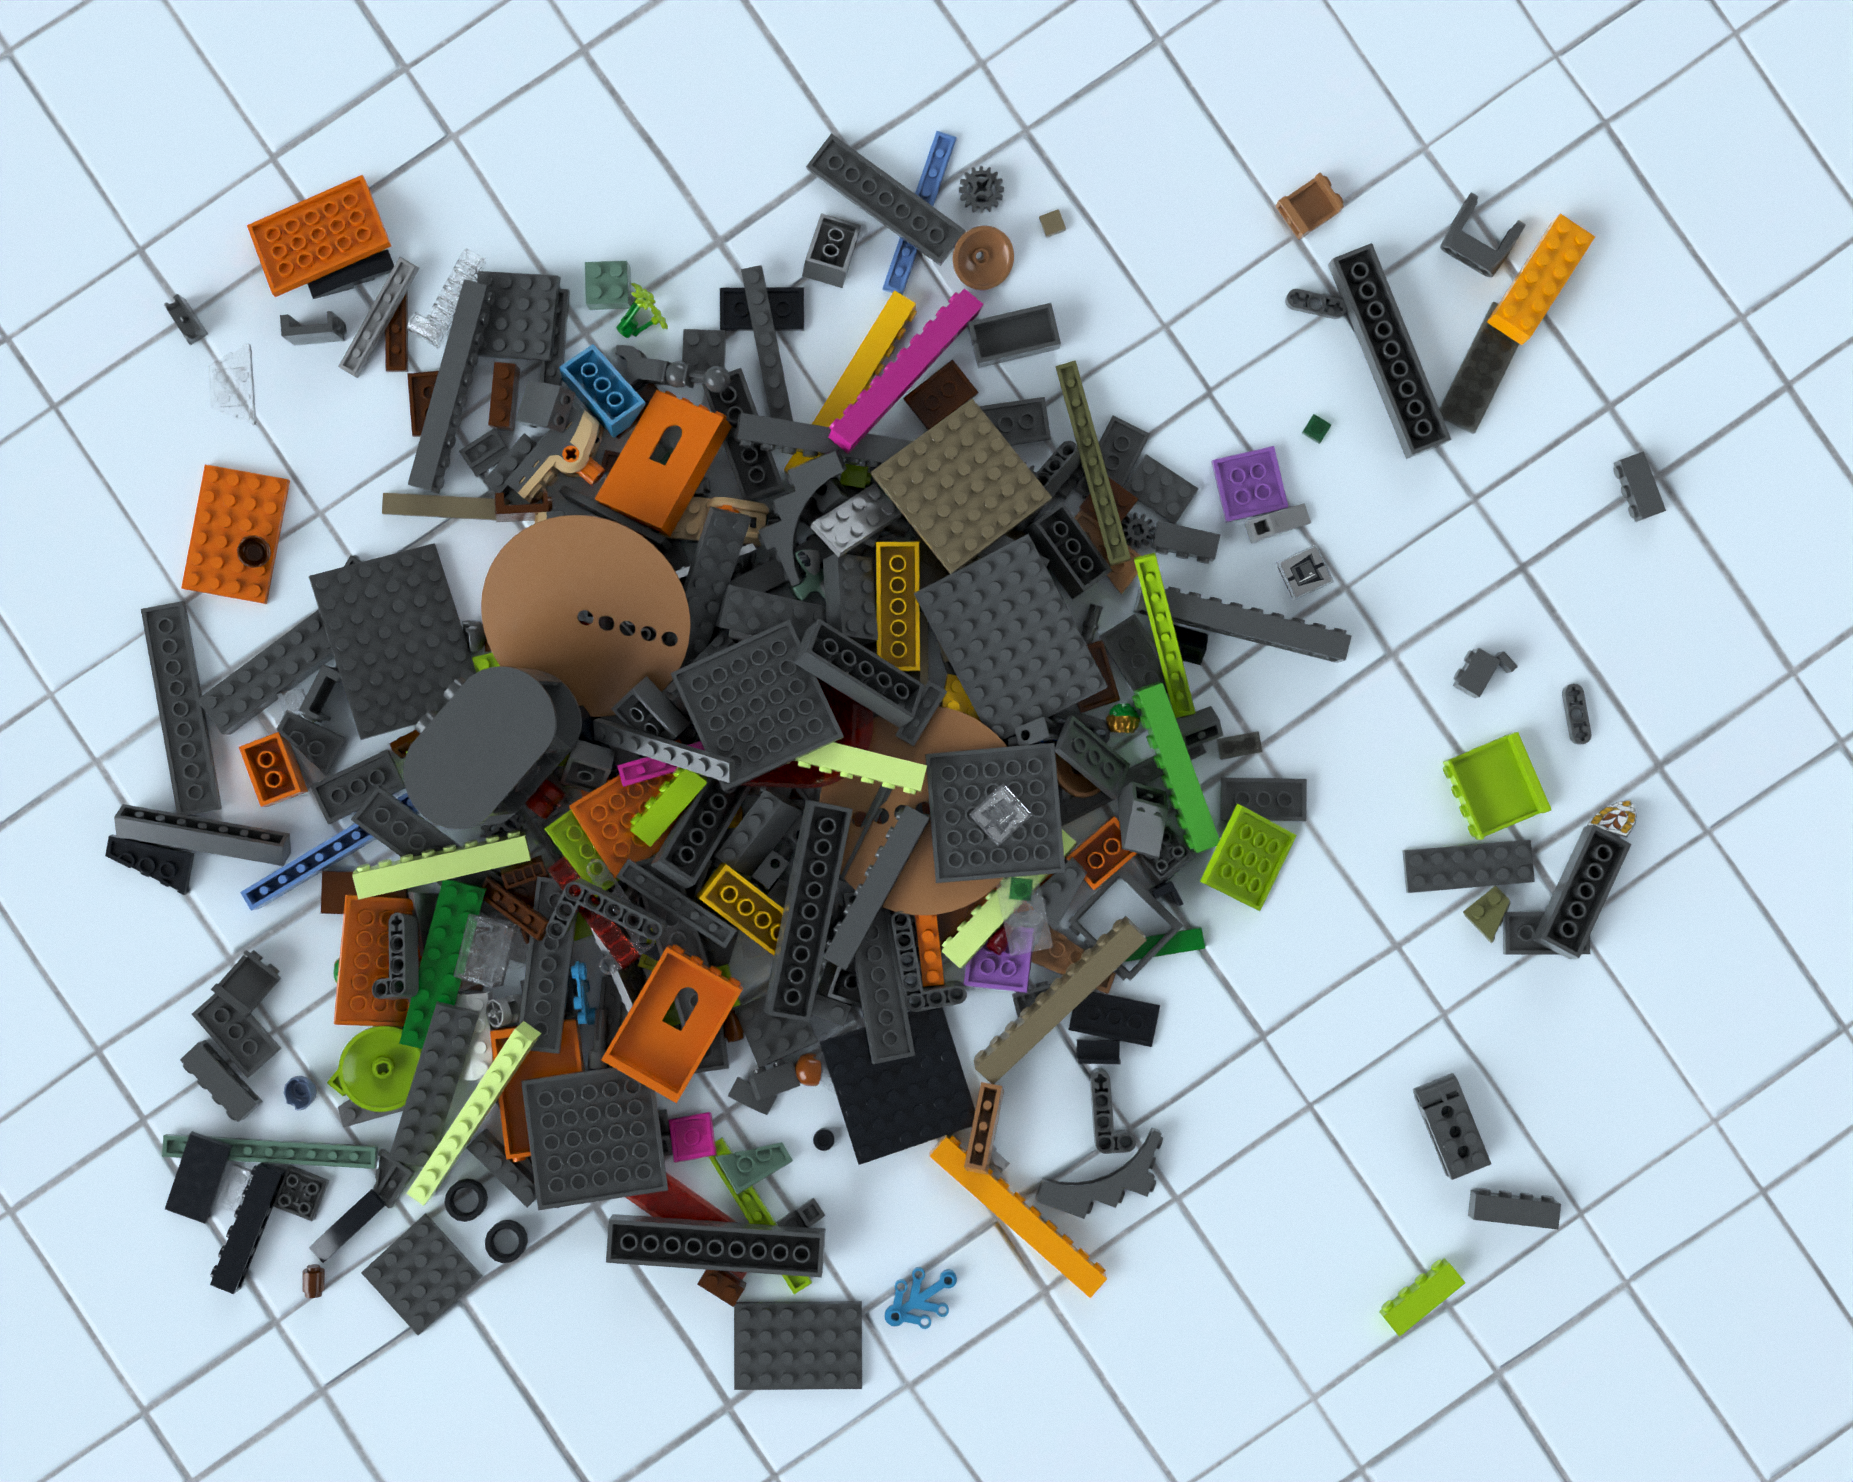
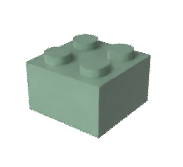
M627 261L585 262L586 305L589 310L629 309L631 307V267Z

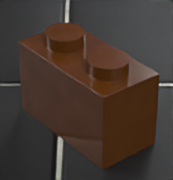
M705 1270L697 1285L732 1307L738 1301L747 1284L729 1271Z

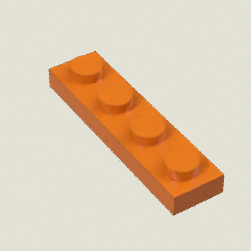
M915 915L923 987L944 985L937 915Z

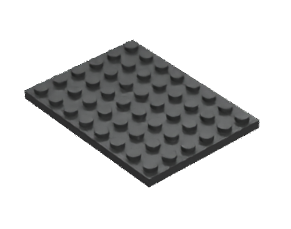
M1029 533L914 593L981 722L997 734L1001 740L1016 734V727L1041 717L1048 718L1108 688L1099 667Z
M435 543L308 577L360 740L416 725L431 710L439 713L448 702L444 697L446 689L456 679L463 677L467 680L476 673Z

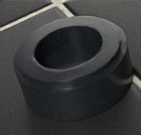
M826 1128L816 1131L813 1137L815 1147L821 1151L829 1150L835 1140L832 1131Z

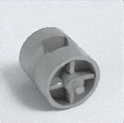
M514 994L490 1000L486 1005V1016L489 1023L493 1027H500L509 1023L519 1022L522 996Z

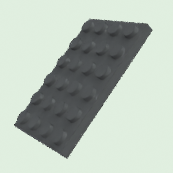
M862 1301L736 1302L734 1305V1390L862 1389Z

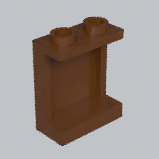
M543 491L542 504L505 505L504 493H495L496 522L535 521V515H538V512H551L553 509L552 497H548L547 491Z

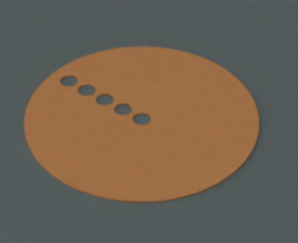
M565 515L537 522L519 532L504 545L492 562L485 578L481 600L482 622L488 645L501 667L536 669L554 675L570 689L578 705H583L590 714V717L616 715L611 708L646 676L662 692L673 680L670 673L679 670L685 658L690 638V612L681 581L672 565L652 543L642 535L617 522L589 515ZM586 610L593 615V622L590 625H583L579 622L578 614L580 611ZM602 616H610L614 620L613 629H602L599 625V619ZM624 621L632 622L635 625V633L630 636L624 635L620 631V624ZM650 626L654 628L657 634L656 638L652 641L643 639L641 636L643 627ZM670 631L676 634L678 641L674 646H667L663 643L662 635L665 632Z
M938 707L915 746L897 737L896 733L899 728L881 716L861 726L843 744L926 765L925 754L1007 747L997 734L977 719L945 707ZM927 769L921 792L916 791V795L903 792L904 788L895 786L887 801L879 807L888 811L889 819L884 824H878L873 819L844 878L855 890L860 883L864 884L867 878L864 876L870 864L874 866L877 860L875 857L877 850L880 846H885L888 840L885 838L891 826L894 828L898 822L894 815L895 809L900 805H907L916 810V806L921 802L929 804ZM832 770L831 774L826 773L820 802L853 809L840 874H842L865 827L855 826L852 817L858 811L868 813L882 782L874 781V784L862 782V777L853 775V779L841 777V772ZM930 819L883 907L895 912L904 911L899 913L910 915H937L952 912L976 902L995 888L1003 878L936 883Z

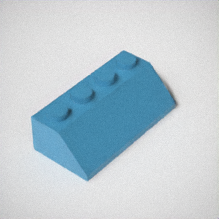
M594 344L559 367L563 382L571 391L575 392L578 399L613 438L632 425L646 404Z

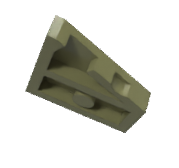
M1494 886L1464 910L1463 914L1490 943H1493L1495 934L1504 920L1503 917L1508 911L1511 901L1497 886Z

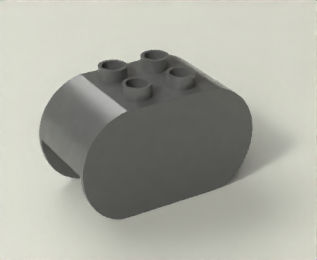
M498 666L483 669L473 674L467 680L463 677L456 679L444 692V697L448 702L439 713L435 710L429 711L415 726L420 735L411 744L405 757L403 768L405 788L415 808L428 820L445 828L467 829L477 825H496L509 820L522 808L577 744L582 729V717L576 698L560 679L550 673L536 669Z

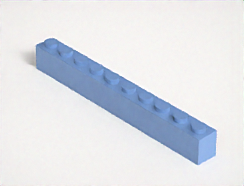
M407 793L397 798L417 814L420 813L412 804ZM355 823L240 893L251 911L258 910L376 840V838Z

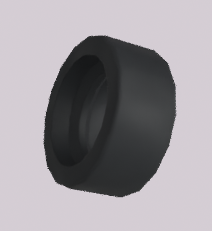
M474 1179L459 1180L449 1188L445 1195L446 1211L457 1221L467 1222L474 1220L487 1206V1191L480 1182ZM465 1187L473 1189L479 1199L476 1209L468 1213L461 1212L454 1204L456 1192Z
M502 1220L488 1231L485 1238V1249L494 1261L510 1263L518 1259L525 1251L528 1243L527 1233L518 1222ZM502 1229L514 1231L519 1239L517 1249L510 1254L499 1252L494 1245L495 1235Z

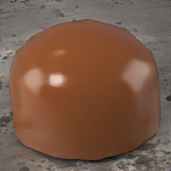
M812 1053L802 1054L795 1064L797 1078L801 1084L806 1086H817L821 1079V1061L814 1059L813 1057H816V1054Z

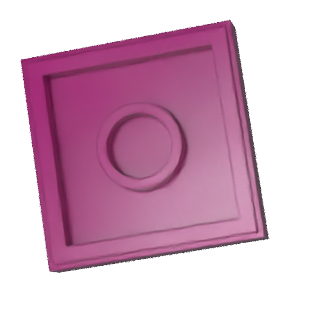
M711 1112L669 1120L673 1160L675 1163L717 1155Z

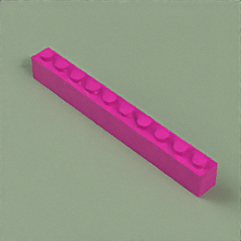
M965 288L959 294L955 292L948 301L950 304L947 307L942 306L935 315L936 319L934 321L930 319L923 327L924 331L920 335L917 333L911 339V345L907 349L905 347L901 349L896 356L898 359L894 363L890 361L883 370L885 373L881 377L877 375L872 380L870 389L868 391L864 389L858 395V401L854 405L850 404L844 410V416L841 419L836 418L830 425L831 432L828 438L847 454L853 450L968 326V322L973 321L978 316L984 304Z

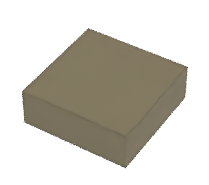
M1059 209L1039 216L1046 238L1066 231V226Z

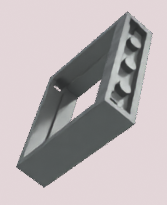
M1121 867L1068 922L1071 924L1069 928L1077 936L1081 933L1086 938L1084 943L1091 949L1097 943V940L1078 920L1119 877L1132 888L1172 928L1130 971L1122 964L1117 968L1115 973L1123 981L1126 978L1131 981L1184 925L1130 873Z

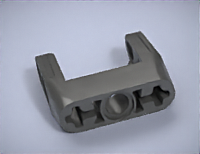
M1471 192L1447 230L1440 248L1448 255L1480 274L1493 277L1509 255L1526 224L1518 220L1508 230L1498 249H1492L1462 231L1478 203L1477 199L1479 196Z

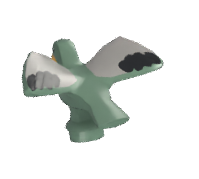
M805 549L795 552L796 559L806 574L802 582L790 586L792 595L797 600L803 601L810 592L816 591L825 599L824 569H820L818 550Z

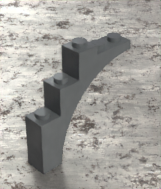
M839 449L789 469L787 478L791 487H795L796 490L773 500V510L776 516H780L781 519L758 530L760 533L758 538L761 545L765 546L767 550L775 547V557L779 563L782 562L785 569L783 570L784 577L792 586L799 584L803 580L798 560L794 554L797 552V530L801 515L809 499L817 489L828 479L847 469Z
M1151 1127L1145 1142L1136 1154L1122 1167L1100 1178L1082 1182H1062L1042 1177L1035 1196L1036 1201L1085 1219L1086 1214H1090L1094 1204V1202H1091L1092 1199L1114 1208L1117 1207L1118 1203L1121 1204L1125 1195L1123 1188L1148 1197L1149 1192H1153L1156 1185L1154 1174L1148 1170H1152L1155 1164L1156 1157L1153 1156L1156 1149H1160L1162 1145V1133L1160 1130Z

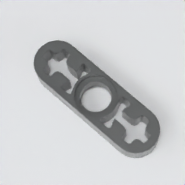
M1292 289L1285 298L1287 307L1292 310L1331 319L1341 318L1347 310L1344 300L1301 289ZM1296 294L1299 300H1305L1306 297L1309 298L1306 301V307H1303L1305 302L1298 301L1297 304H1293V300L1290 297L1292 298ZM1312 299H1319L1322 306L1320 309L1316 310L1311 307L1310 302ZM1326 301L1329 302L1327 306L1334 307L1335 304H1338L1339 309H1342L1337 314L1334 313L1332 308H1327L1326 312L1323 310L1326 307Z
M1569 684L1562 690L1569 737L1574 744H1586L1590 741L1592 734L1584 690L1578 684ZM1572 688L1573 691L1578 692V695H1575L1574 699L1575 702L1580 701V705L1578 704L1570 706V703H1574L1573 696L1568 695V692H1571ZM1575 708L1580 709L1582 712V717L1579 720L1572 718L1571 713ZM1573 724H1584V726H1579L1580 731L1585 733L1582 741L1580 738H1576V734L1579 733V727H1574Z

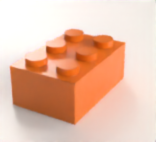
M279 732L239 747L261 807H269L308 792L292 746Z
M1112 816L1073 849L1065 859L1069 861L1073 857L1087 871L1083 880L1092 890H1095L1137 853L1122 849L1120 822L1115 816Z

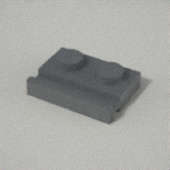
M495 428L459 450L476 477L496 466L509 451Z

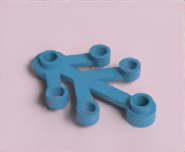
M576 961L575 966L571 967L572 978L577 981L578 996L574 997L575 1010L582 1009L577 1014L578 1024L588 1023V1025H594L595 1010L597 1008H590L587 993L590 992V983L587 980L586 963Z
M921 1267L914 1268L910 1299L903 1305L902 1298L903 1293L907 1290V1282L904 1279H898L895 1282L896 1292L893 1305L889 1306L885 1311L886 1322L891 1326H900L903 1322L918 1324L922 1329L929 1328L931 1326L930 1316L926 1314L921 1316L909 1314L908 1312L914 1308L935 1312L940 1317L947 1316L949 1307L946 1303L941 1302L937 1304L925 1300L943 1288L955 1286L957 1277L955 1272L950 1269L944 1270L940 1274L939 1281L919 1293L921 1282L925 1278V1271ZM921 1271L923 1275L918 1278L915 1276V1272ZM946 1277H951L952 1282L946 1283L944 1279ZM903 1283L905 1288L900 1290L897 1288V1285ZM944 1306L947 1310L945 1313H940L938 1309ZM892 1313H898L899 1318L893 1319L891 1317ZM926 1318L928 1319L929 1323L927 1325H923L921 1323V1320Z

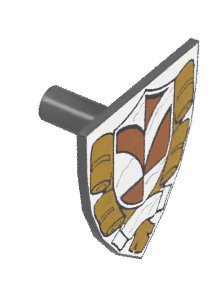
M1630 799L1611 804L1600 810L1589 821L1587 826L1594 824L1619 838L1620 836L1627 838L1636 824L1637 814L1635 806Z

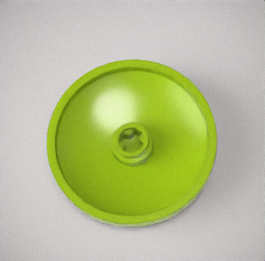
M373 1026L356 1034L343 1049L338 1066L340 1084L347 1097L359 1107L374 1112H387L405 1105L422 1049L399 1044L403 1029L395 1026Z

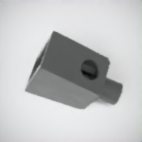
M1041 717L1016 727V736L1008 738L1009 747L1055 743L1056 745L1060 736L1058 723L1046 717Z
M785 844L782 845L777 853L772 850L752 875L751 881L768 892L789 866L787 860L793 853V850ZM773 862L779 864L777 869L771 867Z

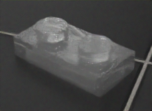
M235 1163L232 1164L216 1205L235 1212L237 1207L242 1204L244 1199L242 1193L251 1181L250 1173L252 1170Z

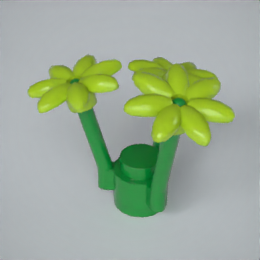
M631 283L636 289V292L631 294L636 299L621 319V322L616 326L618 332L625 338H630L631 335L637 337L640 332L660 323L663 330H667L666 319L661 316V311L654 306L656 303L654 295L648 292L647 289H642L640 285ZM648 307L651 308V312L655 316L649 322L637 328L638 322L634 319V316L640 308L645 310Z

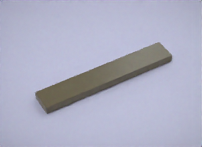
M383 493V515L496 521L495 499ZM504 499L505 505H510L511 500Z

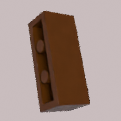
M494 362L488 425L492 429L514 431L520 378V368L516 364Z

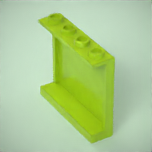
M1512 732L1443 761L1445 766L1443 767V772L1446 778L1451 780L1453 785L1451 791L1454 797L1459 799L1461 804L1459 806L1460 812L1464 818H1467L1469 833L1476 840H1483L1484 837L1537 814L1552 810L1519 732Z

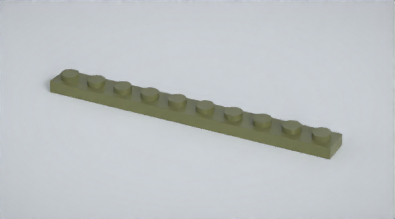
M1076 360L1055 366L1110 566L1131 561Z

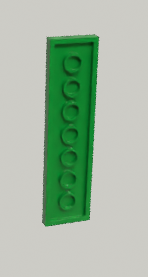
M452 879L442 881L419 967V989L417 994L411 998L399 1044L422 1049L437 1001L455 1006L486 888Z

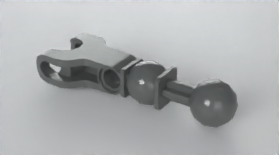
M616 346L615 355H619L627 361V368L621 375L635 391L645 384L693 388L694 383L705 384L710 391L719 393L725 391L731 382L728 370L722 366H711L706 371H699L693 365L682 361L670 363L669 361L649 359L642 351L637 350L633 346Z

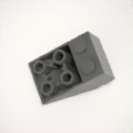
M1130 782L1121 789L1117 798L1122 849L1158 858L1168 814L1167 793L1164 790Z

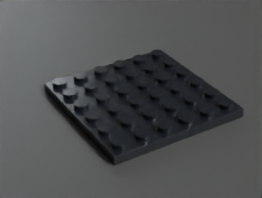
M943 1007L919 1012H907L915 1056L872 1064L866 1027L819 1042L858 1165L972 1127L975 1107Z

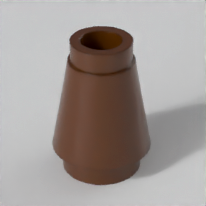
M731 1010L723 1023L724 1038H727L728 1043L744 1039V1031L735 1010Z

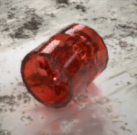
M546 779L525 804L534 813L547 819L554 811L553 805H558L565 797V793Z

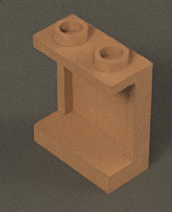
M1321 172L1289 196H1284L1278 200L1275 205L1298 240L1330 220L1344 208L1342 197L1338 193L1335 194L1331 188L1330 180L1327 176H1323Z

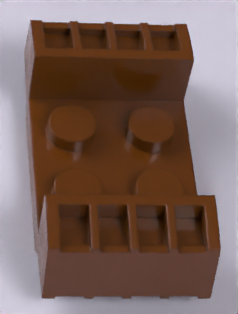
M542 855L531 858L530 861L500 869L505 888L534 908L537 877L550 878ZM521 928L525 943L529 944L530 934Z

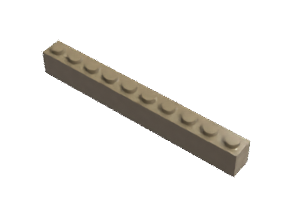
M1127 916L1117 920L1107 934L1101 935L1091 949L1088 948L1083 952L1079 961L1072 963L1061 978H1056L1045 993H1040L1030 1007L1024 1008L1015 1021L1007 1024L1002 1034L995 1036L985 1050H980L975 1055L973 1060L975 1069L991 1084H995L1147 940L1144 932Z

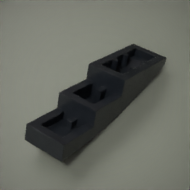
M383 250L307 283L313 299L353 289L354 285L373 281L377 276L391 273L394 263L389 250Z
M371 1189L309 1247L310 1250L324 1263L369 1222L386 1203Z

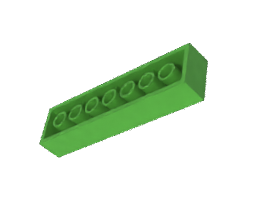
M1154 682L1133 690L1134 696H1132V701L1135 708L1140 709L1142 714L1139 716L1142 727L1146 728L1149 733L1146 739L1149 747L1155 750L1156 755L1153 758L1157 768L1160 767L1162 769L1163 775L1161 780L1164 787H1167L1171 795L1168 796L1171 807L1177 810L1178 815H1175L1179 828L1181 827L1185 832V835H1182L1185 845L1196 853L1217 846L1220 839L1163 683Z

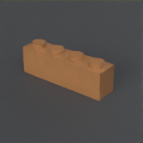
M981 1082L964 1164L966 1171L988 1175L1004 1095V1089L1000 1085Z

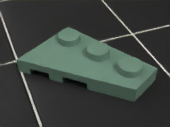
M782 1142L733 1154L716 1156V1160L737 1195L793 1161Z

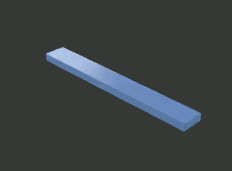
M936 131L915 192L916 195L931 206H934L957 138L940 131ZM901 237L882 290L893 293L895 290L903 295L918 250Z

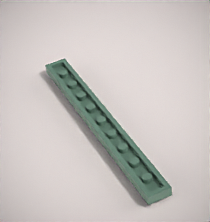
M163 1135L162 1157L182 1158L189 1135ZM210 1137L233 1146L228 1161L377 1168L378 1146Z

